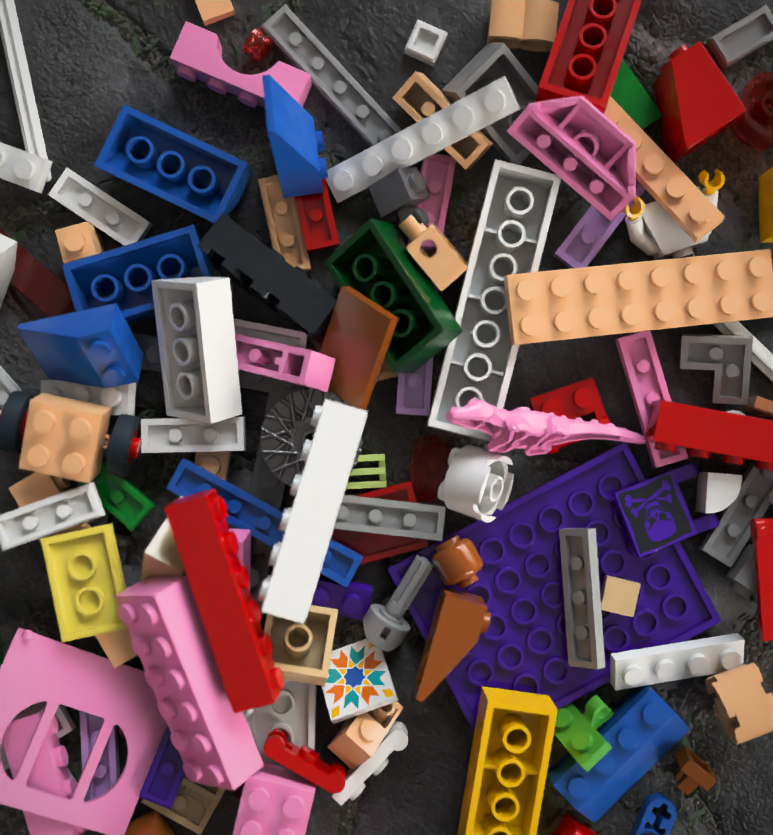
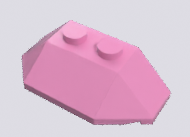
M583 96L529 103L506 131L610 221L635 197V141Z

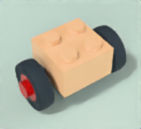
M13 391L9 395L0 414V449L14 454L21 453L19 469L84 483H90L100 474L104 449H107V473L126 477L133 466L134 460L140 454L142 439L140 438L141 420L133 415L121 414L114 425L111 435H107L112 407L44 392L35 397V395L28 392Z

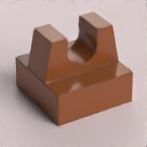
M685 745L676 753L679 767L673 776L678 780L676 786L686 795H689L699 785L708 791L717 782L711 766Z

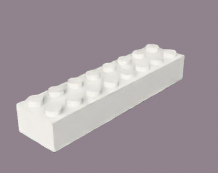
M495 159L468 259V269L465 271L454 318L463 332L446 346L427 427L490 442L489 435L480 430H469L449 422L446 419V413L453 407H464L473 398L481 399L498 409L504 408L519 345L511 346L504 276L538 272L561 181L558 175Z

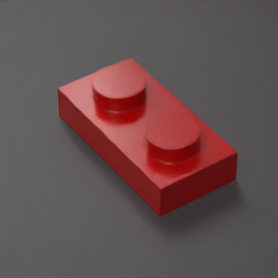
M322 179L324 193L295 197L307 253L340 246L325 179Z

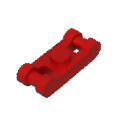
M273 729L268 733L263 748L265 755L330 793L337 794L344 789L346 783V769L344 765L338 762L329 765L320 760L319 754L307 746L299 748L287 741V735L282 729Z

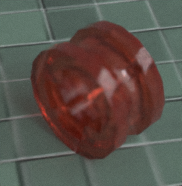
M260 27L256 28L244 42L242 52L246 55L251 54L252 60L255 63H259L270 52L274 39L270 35L264 36V30Z

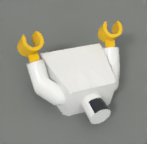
M716 168L714 179L708 182L709 174L703 170L699 173L698 178L705 188L700 191L717 208L718 189L723 186L725 176ZM637 196L633 198V205L630 209L627 204L621 210L622 213L627 215L625 222L630 241L647 255H652L655 260H661L673 256V258L694 257L693 248L707 242L708 236L712 232L710 231L695 243L657 201L645 204Z

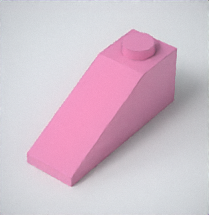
M235 334L238 370L328 392L336 361L335 358L308 349Z

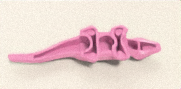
M478 398L471 399L462 408L453 407L446 413V419L449 422L469 430L477 429L488 434L490 442L487 447L491 453H505L514 448H520L525 450L527 456L541 455L550 452L554 445L587 439L611 440L634 444L646 443L645 436L623 427H616L613 423L601 424L595 419L587 422L579 417L573 420L568 419L565 415L561 417L556 416L553 412L530 411L528 407H519L512 411H507L506 409H498L494 405H490Z

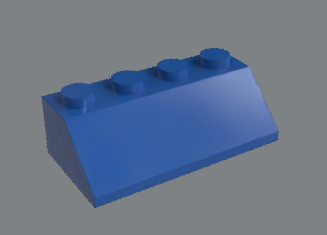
M125 104L94 164L96 168L213 224L222 213L228 216L239 203L253 174L247 162Z
M190 225L62 265L75 311L117 303L127 324H131L155 316L152 280L203 276L214 277L210 263L197 246L201 240L195 226Z
M649 685L632 688L611 709L614 712L612 717L596 729L612 746V749L588 772L579 765L569 752L547 772L552 785L578 812L593 823H596L690 730L684 721Z

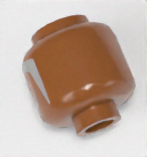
M456 535L435 547L436 553L432 557V562L445 585L451 586L458 583L460 589L478 580L476 573L482 569L483 561L469 538L461 539L459 535Z

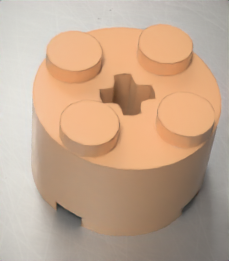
M755 663L742 664L705 679L708 695L712 693L716 695V698H714L715 705H712L729 739L734 738L735 745L773 731V694L765 693L761 685L763 678Z

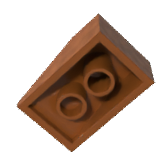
M446 586L441 587L414 682L416 700L423 702L478 642L480 633L486 634L491 613L487 612V605L481 596Z

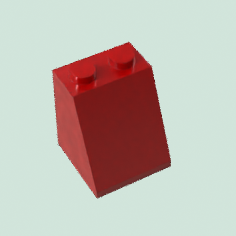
M701 41L690 48L684 44L668 56L669 61L659 69L661 74L654 82L657 107L663 115L660 119L665 154L674 163H677L724 132L747 111Z

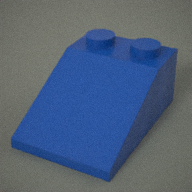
M262 75L268 136L283 198L324 193L322 179L328 178L326 158H319V152L325 151L322 130L315 131L313 117L270 75Z
M117 303L18 324V331L48 379L105 389L139 381L144 354Z

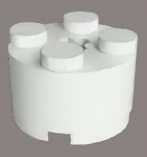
M466 445L461 449L455 447L448 457L449 468L445 480L438 488V499L444 501L446 507L450 510L484 522L493 521L496 517L491 515L496 509L503 510L511 493L514 474L508 472V464L513 465L512 460L508 456L491 453L486 449L473 445Z

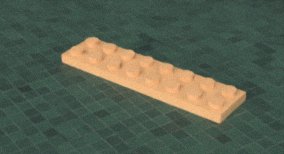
M771 249L504 276L511 346L773 317Z

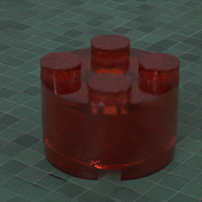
M765 71L754 76L736 94L747 111L729 126L742 143L757 150H766L773 147V72Z

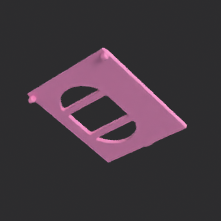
M18 628L0 668V745L7 726L18 713L38 702L46 701L47 704L14 779L8 777L0 759V804L106 835H125L138 802V796L167 728L166 720L158 711V700L153 688L149 686L145 679V671L126 664H121L114 669L110 660L106 657L42 636L31 630ZM59 705H65L103 718V723L71 798H65L25 785ZM114 725H118L125 736L127 744V759L124 770L117 782L107 792L95 799L84 801Z

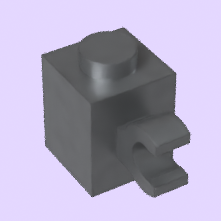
M417 167L397 168L368 187L381 218L399 216L401 224L414 212L424 225L429 223L427 213L423 209L416 207L430 198L426 190L425 179L419 173Z

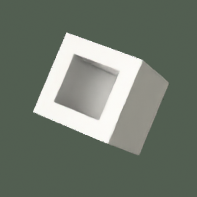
M699 472L695 511L716 513L729 507L740 492L742 475Z

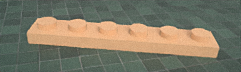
M610 96L604 115L635 141V178L696 243L721 224L725 216Z

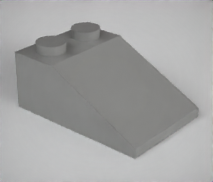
M488 42L442 91L454 103L505 76L520 110L481 129V131L494 143L493 146L510 163L520 165L531 152L506 131L528 104L535 102L538 86L505 43Z

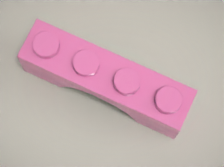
M187 21L170 56L177 70L176 73L179 76L195 82L196 78L204 81L211 90L219 94L225 95L226 92L237 95L240 102L256 108L257 104L265 107L262 75H270L302 107L312 87L309 73L281 61H278L269 70L255 75L241 74L232 70L222 59V45L217 34Z

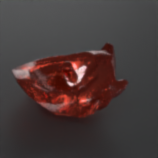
M433 435L421 436L415 442L411 455V482L414 490L419 495L418 501L432 502L438 497V488L445 480L449 468L448 457L451 449L442 439Z

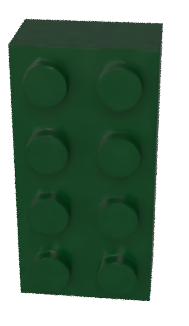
M370 218L324 264L340 289L342 286H350L399 318L384 359L393 373H414L460 335L463 330L420 265L405 248L406 244L392 223Z

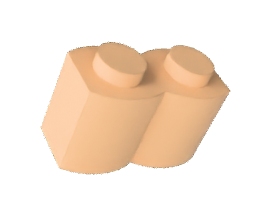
M491 0L487 43H505L509 49L520 48L535 52H551L557 33L559 3L552 0Z

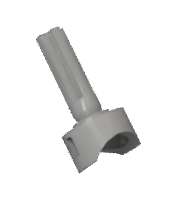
M416 555L386 607L380 604H372L363 618V626L366 640L374 646L389 652L398 647L409 632L410 626L402 617L434 567V564L429 562L427 558Z

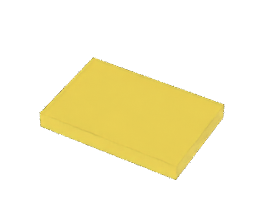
M113 523L41 538L40 541L62 643L128 629L119 617V606L114 597L124 591L126 585Z

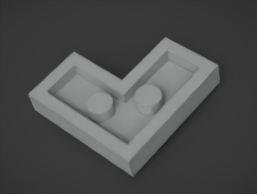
M682 333L680 369L714 370L712 402L748 405L753 337Z

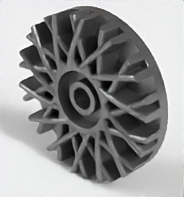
M304 389L290 393L271 408L264 420L260 437L264 460L270 471L290 487H292L295 475H302L306 462L301 461L300 458L305 444V437L309 433L315 434L316 428L311 426L316 406H323L325 399L349 406L344 400L333 393L316 389ZM362 436L360 439V443L357 449V453L354 459L351 472L353 471L354 466L357 465V460L362 452Z

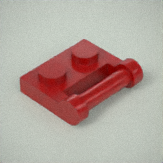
M593 377L528 399L532 411L553 412L556 416L561 417L565 415L568 419H575L592 413L594 419L599 423H610ZM579 441L552 446V450L547 454L551 455L559 452V448L571 445Z

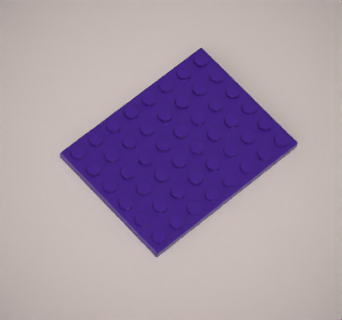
M621 442L510 501L502 511L496 509L491 515L496 517L493 521L484 522L477 519L443 537L442 541H436L428 545V547H424L387 567L395 585L398 586L416 555L427 558L433 564L432 557L436 553L435 547L456 535H459L461 539L469 538L483 561V567L476 573L478 577L476 582L460 589L458 583L451 586L445 585L434 566L408 607L426 641L442 586L481 596L487 605V612L491 613V618L486 634L480 633L478 642L445 677L473 732L475 731L482 686L549 695L556 708L559 709L610 682L611 653L684 642L722 621L680 542H676L641 558L636 557L612 496L615 492L646 480L626 442ZM596 528L600 595L605 575L641 584L634 617L601 610L605 667L598 670L568 665L559 529Z

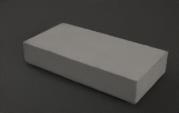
M764 5L709 38L706 43L723 70L773 41V14L768 6Z

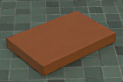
M342 286L320 353L336 359L328 389L350 406L366 410L399 318L352 287Z

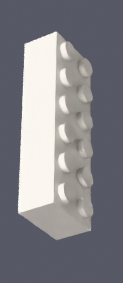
M325 399L323 406H316L311 421V426L316 428L313 441L306 440L300 458L301 461L306 462L302 475H295L290 495L296 497L293 508L288 507V509H285L279 530L285 531L283 541H278L274 545L269 560V565L275 566L272 576L268 575L267 579H264L258 600L264 601L262 612L304 624L310 610L366 423L367 411Z

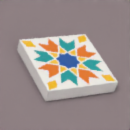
M364 639L331 652L328 678L325 686H322V690L333 724L399 701L382 649Z

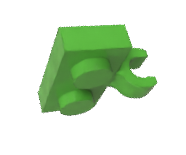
M597 695L587 702L584 714L572 702L559 708L554 729V735L587 772L612 749V746L596 729L608 721L614 712Z

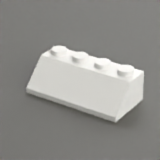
M203 276L152 280L166 415L209 424L242 415L230 278Z

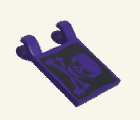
M696 463L680 465L670 471L612 494L637 558L719 526L715 513L709 515L702 514L692 519L678 485V482L699 475Z

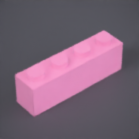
M46 704L18 713L9 723L3 734L2 744L13 779L17 775ZM54 715L25 785L65 798H71L77 783L74 778H70L67 768L68 753L65 746L60 745L57 736L59 724L56 715ZM23 810L30 835L86 834L87 829Z

